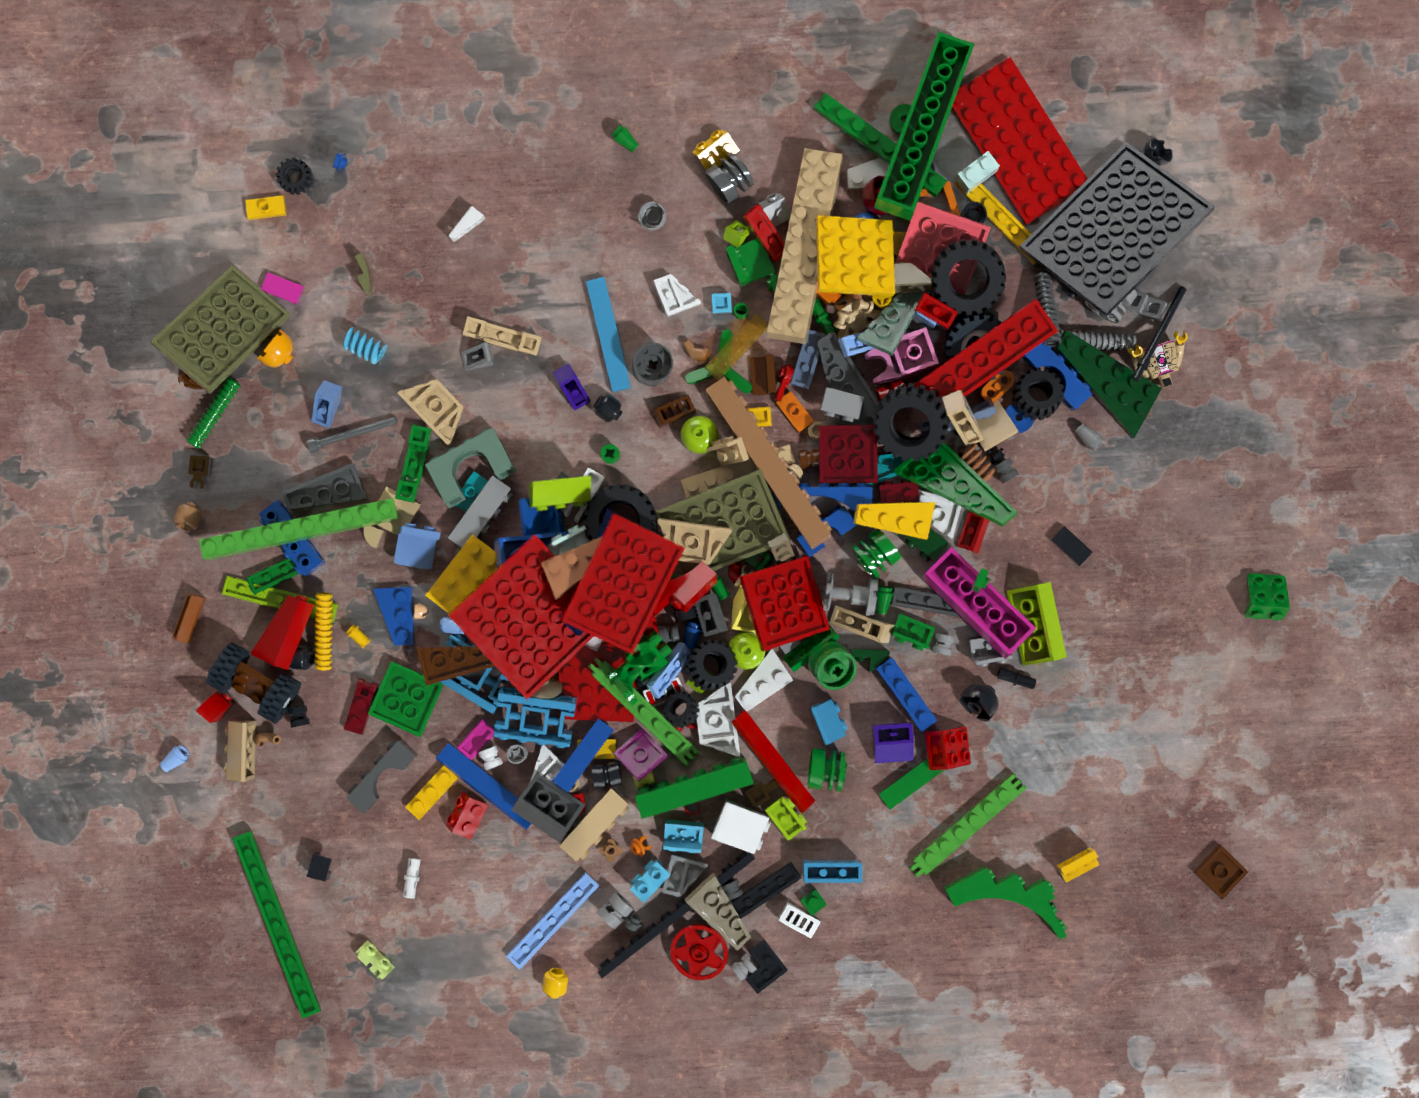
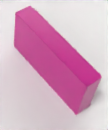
M267 273L261 290L297 305L304 287Z
M482 719L457 749L472 760L493 737L494 728Z

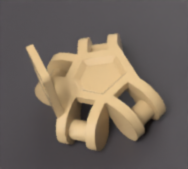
M849 294L840 298L833 304L838 310L837 315L839 316L838 321L834 322V326L840 329L837 335L838 339L859 333L868 328L872 321H867V317H872L875 321L882 311L873 309L874 302L872 300H855ZM848 300L846 305H840L842 302Z

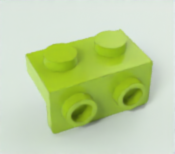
M781 796L768 806L765 811L789 841L799 832L807 829L805 825L807 820L801 813L797 815L793 809L796 806L789 797L785 799L784 796Z

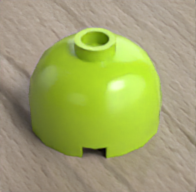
M694 416L688 419L683 424L680 432L684 447L689 452L696 454L707 453L706 449L712 446L711 442L718 440V429L715 423L704 416Z
M740 632L733 636L728 645L732 648L730 652L736 655L733 657L738 663L735 666L740 669H753L764 660L766 651L761 652L755 633Z

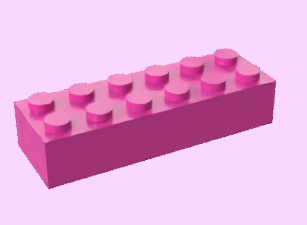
M951 547L924 574L922 579L1006 659L1036 628L989 582L986 588H981L979 592L971 590L978 572Z

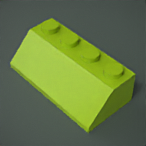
M1051 582L1008 590L1009 603L1036 628L1018 646L1022 666L1066 658L1067 655Z

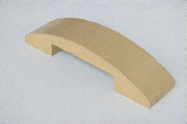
M467 316L462 334L482 342H487L488 344L534 356L538 354L542 337L518 332Z

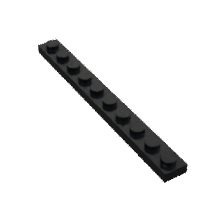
M743 851L736 857V862L732 865L730 863L726 864L721 869L722 873L715 876L720 885H723L755 860L754 854ZM684 898L680 900L672 912L668 910L660 916L661 920L658 923L652 922L644 929L646 931L641 936L639 934L635 935L629 941L631 944L626 948L622 946L614 952L615 956L612 959L606 958L599 964L600 968L597 973L601 978H604L691 910L692 907L686 903Z

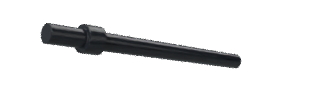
M1179 287L1144 356L1139 359L1132 380L1139 382L1144 371L1148 369L1151 363L1150 359L1187 291L1185 287Z

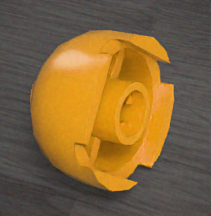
M281 329L260 353L261 355L257 357L260 362L268 367H279L283 363L287 365L294 357L291 354L294 349L293 342Z

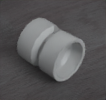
M615 892L609 898V904H604L597 913L610 927L615 929L622 922V917H627L634 908L620 893Z

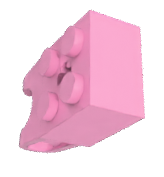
M926 327L903 335L892 356L875 348L864 354L866 360L881 359L887 364L886 370L873 379L874 384H883L899 379L903 380L938 368L939 366ZM912 350H915V353L919 352L917 357L910 356Z

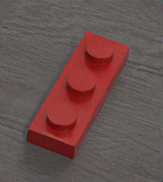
M756 204L743 215V218L771 260L776 262L783 256L785 242L762 207Z

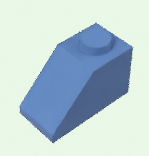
M323 381L315 393L311 422L327 428L331 427L341 399V386Z

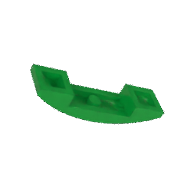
M412 425L404 468L395 495L397 500L415 502L425 468L431 428Z

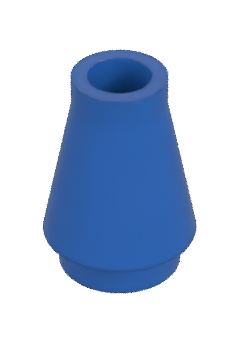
M688 620V623L685 624L684 643L688 649L695 647L703 631L702 625L698 621Z

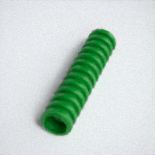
M229 377L225 379L227 380L225 383H222L223 387L219 388V393L216 392L217 396L212 398L213 402L209 403V408L206 407L207 411L206 413L203 412L202 418H199L200 422L196 423V428L193 427V432L189 433L190 437L186 438L189 444L198 449L202 448L201 444L205 443L204 439L208 438V433L211 434V429L215 428L214 424L218 423L217 419L222 417L221 413L224 414V409L228 408L227 404L231 403V398L235 397L234 393L237 394V389L241 388L238 382Z

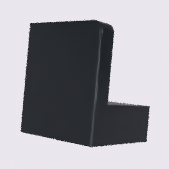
M315 852L311 858L307 877L326 882L330 878L331 871H329L332 859L320 856L319 852Z

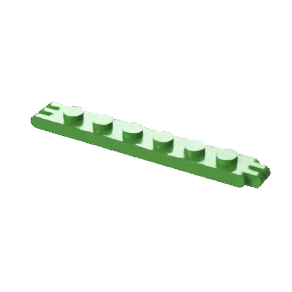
M595 658L594 661L599 666L596 668L592 663L588 665L593 670L591 675L687 767L689 762L684 758L687 756L691 761L694 759L690 751L692 750L696 755L700 752L634 688L633 694L638 701L632 706L607 676L614 668L605 660L601 662L598 658Z
M1012 773L912 860L914 864L909 869L914 871L917 867L919 868L914 874L916 877H919L922 873L927 875L1027 788L1025 785H1022L1017 789V786L1022 782L1020 779L1013 783L1011 782L1015 779L1016 774Z

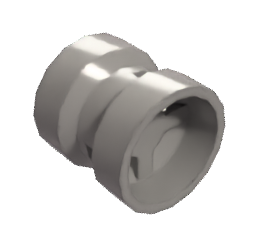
M936 633V645L933 646L932 652L951 656V645L954 643L955 637Z
M520 743L512 745L507 751V758L513 764L523 762L528 755L527 748Z
M747 954L741 957V962H734L730 965L741 981L747 978L748 971L753 973L757 970L754 962Z

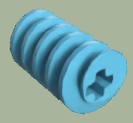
M351 327L345 336L343 348L346 351L350 349L352 354L357 353V356L360 358L364 356V360H370L373 365L379 362L386 352L387 344L381 348V341L373 344L374 337L367 340L366 333L360 337L361 331L358 330L354 334V327Z

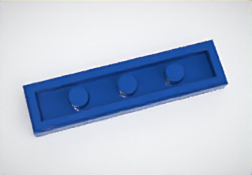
M597 719L552 782L569 793L614 729L600 719Z

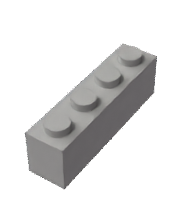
M492 475L448 539L462 548L472 534L478 539L481 534L485 535L491 527L489 525L493 518L496 520L501 514V506L504 502L507 504L511 500L513 489Z

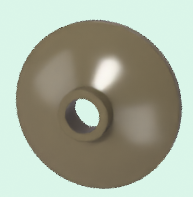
M551 677L532 697L539 699L554 698L562 692V684L557 678Z

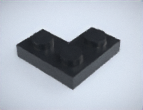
M765 939L749 950L760 966L755 972L750 973L746 980L754 991L759 994L787 972L788 969Z

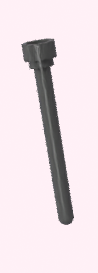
M391 417L321 439L319 437H311L306 439L310 453H315L322 446L395 425L398 420L396 417Z

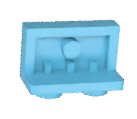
M666 819L663 849L701 853L704 823Z
M658 858L655 861L650 860L644 867L646 871L641 876L637 874L631 881L632 886L630 890L642 902H646L670 876V873L663 867V863Z

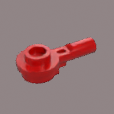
M790 364L781 366L779 370L780 385L775 394L774 400L782 401L785 388L788 387L793 376L794 368L790 367Z

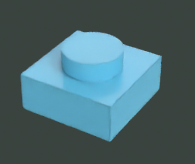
M731 293L712 294L713 314L732 313Z

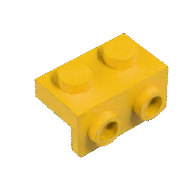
M723 129L714 131L710 135L711 138L699 143L692 152L699 159L705 170L714 164L718 167L721 166L720 159L725 158L727 160L726 154L729 152L735 155L740 151L728 132Z

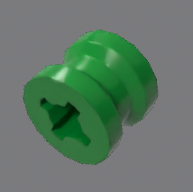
M607 444L602 447L600 456L605 463L614 464L619 460L620 452L615 445Z

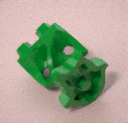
M655 630L647 636L643 633L634 650L636 654L633 656V654L627 652L625 654L626 660L623 664L607 674L632 706L638 701L633 694L634 680L639 676V679L643 682L668 664L665 658L672 652L665 642L657 648L655 647L663 640ZM645 667H649L648 670H646L645 672H643V669H644Z

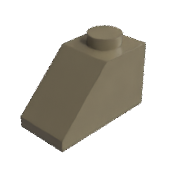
M898 262L894 264L895 294L932 292L931 278L912 263Z

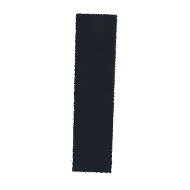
M790 861L730 902L741 919L802 877Z

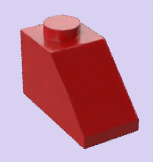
M218 691L195 711L209 723L221 721L235 703L232 701L233 698L230 694Z

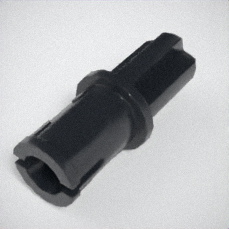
M1002 667L998 671L997 679L1013 683L1014 686L1017 684L1034 689L1036 685L1035 678L1020 674L1019 671L1013 672Z

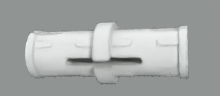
M408 858V868L406 875H404L405 887L403 897L415 899L417 881L420 879L418 874L421 859Z

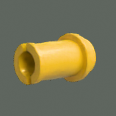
M353 625L346 632L348 634L347 637H351L363 649L371 639L358 629L359 626Z

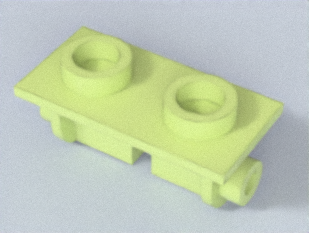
M368 940L355 952L358 955L357 958L365 966L369 963L372 964L369 970L377 978L380 977L383 980L395 968Z

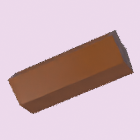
M187 594L172 639L183 643L191 642L206 598L196 594Z

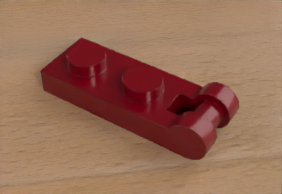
M362 678L358 679L344 730L360 735L364 734L369 718L368 712L378 688V683L365 682L366 680ZM363 689L369 690L368 696L362 694Z

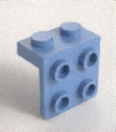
M411 523L399 526L394 563L431 569L436 541L440 538V532H436V528L425 526L424 530L417 529V525Z

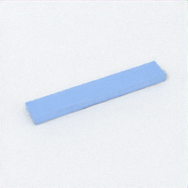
M585 872L506 957L520 970L600 884Z

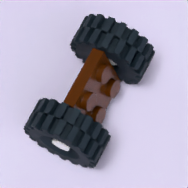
M234 642L229 643L223 649V652L218 655L217 660L214 661V665L210 668V672L207 675L206 683L222 693H226L232 686L236 692L244 694L254 703L260 704L257 711L258 715L273 724H277L283 715L286 714L287 709L291 707L292 702H294L301 688V682L286 673L279 675L274 682L247 665L250 658L249 651Z

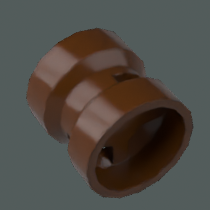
M799 450V467L801 469L806 467L819 469V450H812L811 452Z

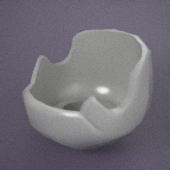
M652 201L645 203L640 208L637 217L642 228L655 231L664 226L667 215L660 203Z

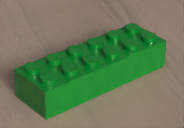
M736 757L730 760L731 763L725 765L723 762L712 765V769L705 771V768L693 771L694 775L688 777L686 774L675 777V781L672 782L663 780L658 782L656 787L650 788L649 785L639 788L635 799L641 819L754 784L746 758Z

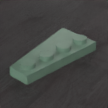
M926 292L899 293L893 299V302L881 312V315L869 324L866 331L857 337V341L892 356L916 313L914 309Z

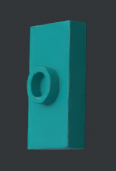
M473 471L462 487L466 500L458 503L456 506L467 512L488 480Z

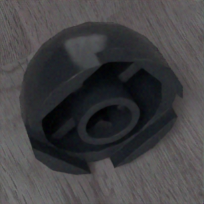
M979 683L968 686L959 698L967 712L971 714L973 711L978 715L976 718L984 722L989 721L993 717L999 705L994 688L990 685Z

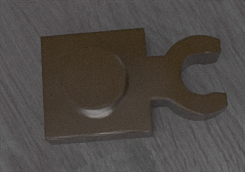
M190 455L188 474L194 475L190 481V488H195V484L198 481L201 483L200 489L206 488L204 476H210L211 457Z

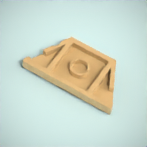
M437 379L425 384L416 385L413 388L398 391L399 396L450 446L464 406Z
M658 519L663 537L685 548L679 561L698 564L703 562L706 565H710L733 528Z

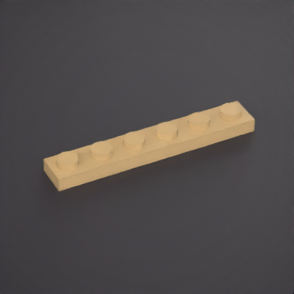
M790 445L777 448L779 451L776 454L780 459L783 457L788 465L795 463ZM749 457L748 460L725 465L680 481L687 499L754 472L758 468Z

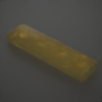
M755 313L705 366V369L719 381L768 329V323Z

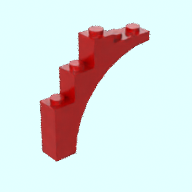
M702 562L692 571L679 578L670 580L652 615L656 617L670 602L677 610L681 609L686 613L717 583V573Z

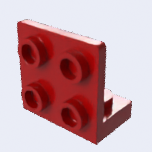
M966 726L925 732L929 770H949L971 764Z

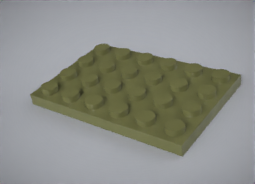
M232 265L150 342L158 351L211 394L290 318V313Z
M761 469L654 512L657 520L662 518L733 528L711 564L707 565L713 571L769 550L768 542L784 533L788 540H791ZM678 561L677 568L682 576L692 571L699 564Z

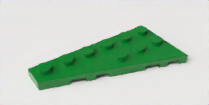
M944 442L935 453H931L930 457L926 459L920 457L919 461H913V458H909L908 461H904L894 469L895 474L1001 527L1017 515V511Z

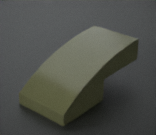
M360 253L354 256L363 272L357 278L364 292L370 297L373 294L372 275L365 256Z

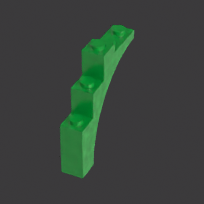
M982 866L944 886L954 907L979 899L1013 901L1028 907L1040 915L1060 940L1067 936L1064 932L1067 929L1062 919L1058 920L1055 915L1058 912L1053 902L1049 903V901L1055 898L1053 894L1055 889L1050 881L1047 882L1043 878L1023 888L1026 884L1021 875L1017 876V874L1012 872L994 882L993 880L996 877L991 868L987 869L985 866Z

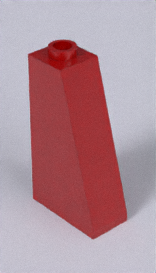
M298 594L296 597L288 595L250 655L273 666L288 670L314 607L313 604L307 602L308 598Z

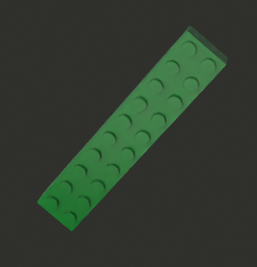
M938 31L878 194L875 209L911 221L975 44Z

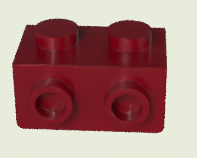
M902 479L901 483L893 484V481H884L882 485L878 486L880 504L920 503L918 485L907 479Z

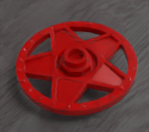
M694 924L681 929L675 935L671 944L670 953L674 966L681 974L693 980H708L716 977L722 972L728 960V947L725 939L718 931L707 925ZM696 929L705 930L712 934L702 938ZM685 934L686 945L675 948L677 940ZM720 942L724 951L723 959L714 952ZM677 960L688 961L689 972L681 967ZM705 966L717 969L710 974L700 975Z

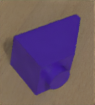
M569 363L552 372L574 411L591 402Z

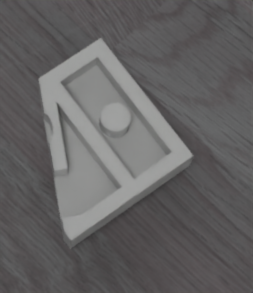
M672 854L668 867L670 876L664 882L662 893L681 897L707 868L708 863Z

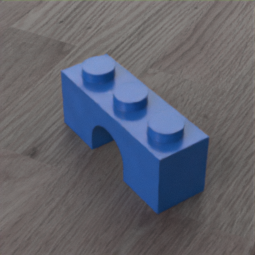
M836 506L829 511L831 515L825 519L823 516L820 517L822 522L826 520L829 526L837 531L839 536L857 525L853 523L854 519L845 506L842 508ZM800 531L797 533L799 537L796 540L808 557H811L825 547L821 543L814 549H811Z

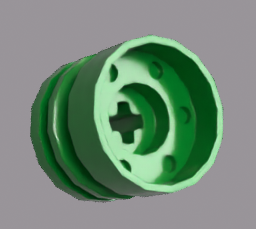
M874 529L867 535L870 541L869 545L863 540L859 541L863 550L856 544L851 547L859 564L875 579L880 576L876 569L877 567L883 573L886 572L883 565L884 561L893 566L902 559L898 550L880 529Z
M812 748L807 787L809 789L821 790L824 781L827 782L828 791L832 790L833 783H835V791L841 792L847 773L846 753L840 751L837 760L836 751L832 750L829 759L826 758L825 749Z

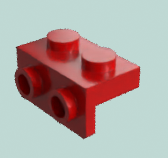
M462 792L461 796L456 800L452 814L447 818L446 827L452 833L472 839L488 804Z

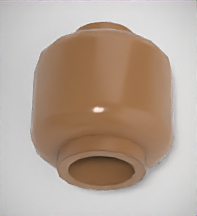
M187 502V504L178 506L173 521L178 529L191 532V530L197 529L202 512L198 509V505Z

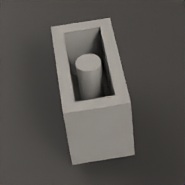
M826 387L820 411H824L823 415L834 418L835 415L842 416V420L853 422L854 419H859L864 397Z

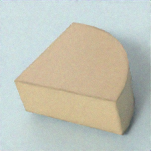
M372 526L364 527L366 541L377 549L384 531Z

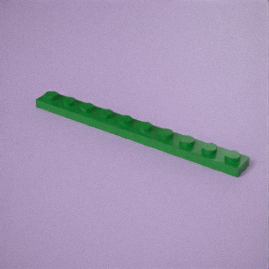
M251 830L232 838L300 1015L303 1019L322 1010L253 831Z

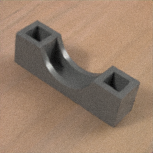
M402 739L397 742L394 740L386 748L388 752L385 756L380 755L375 760L374 764L376 766L371 771L368 769L361 776L363 780L360 784L357 785L355 783L349 789L348 793L350 795L346 799L363 814L380 798L376 788L379 775L389 768L404 770L417 757L418 754Z

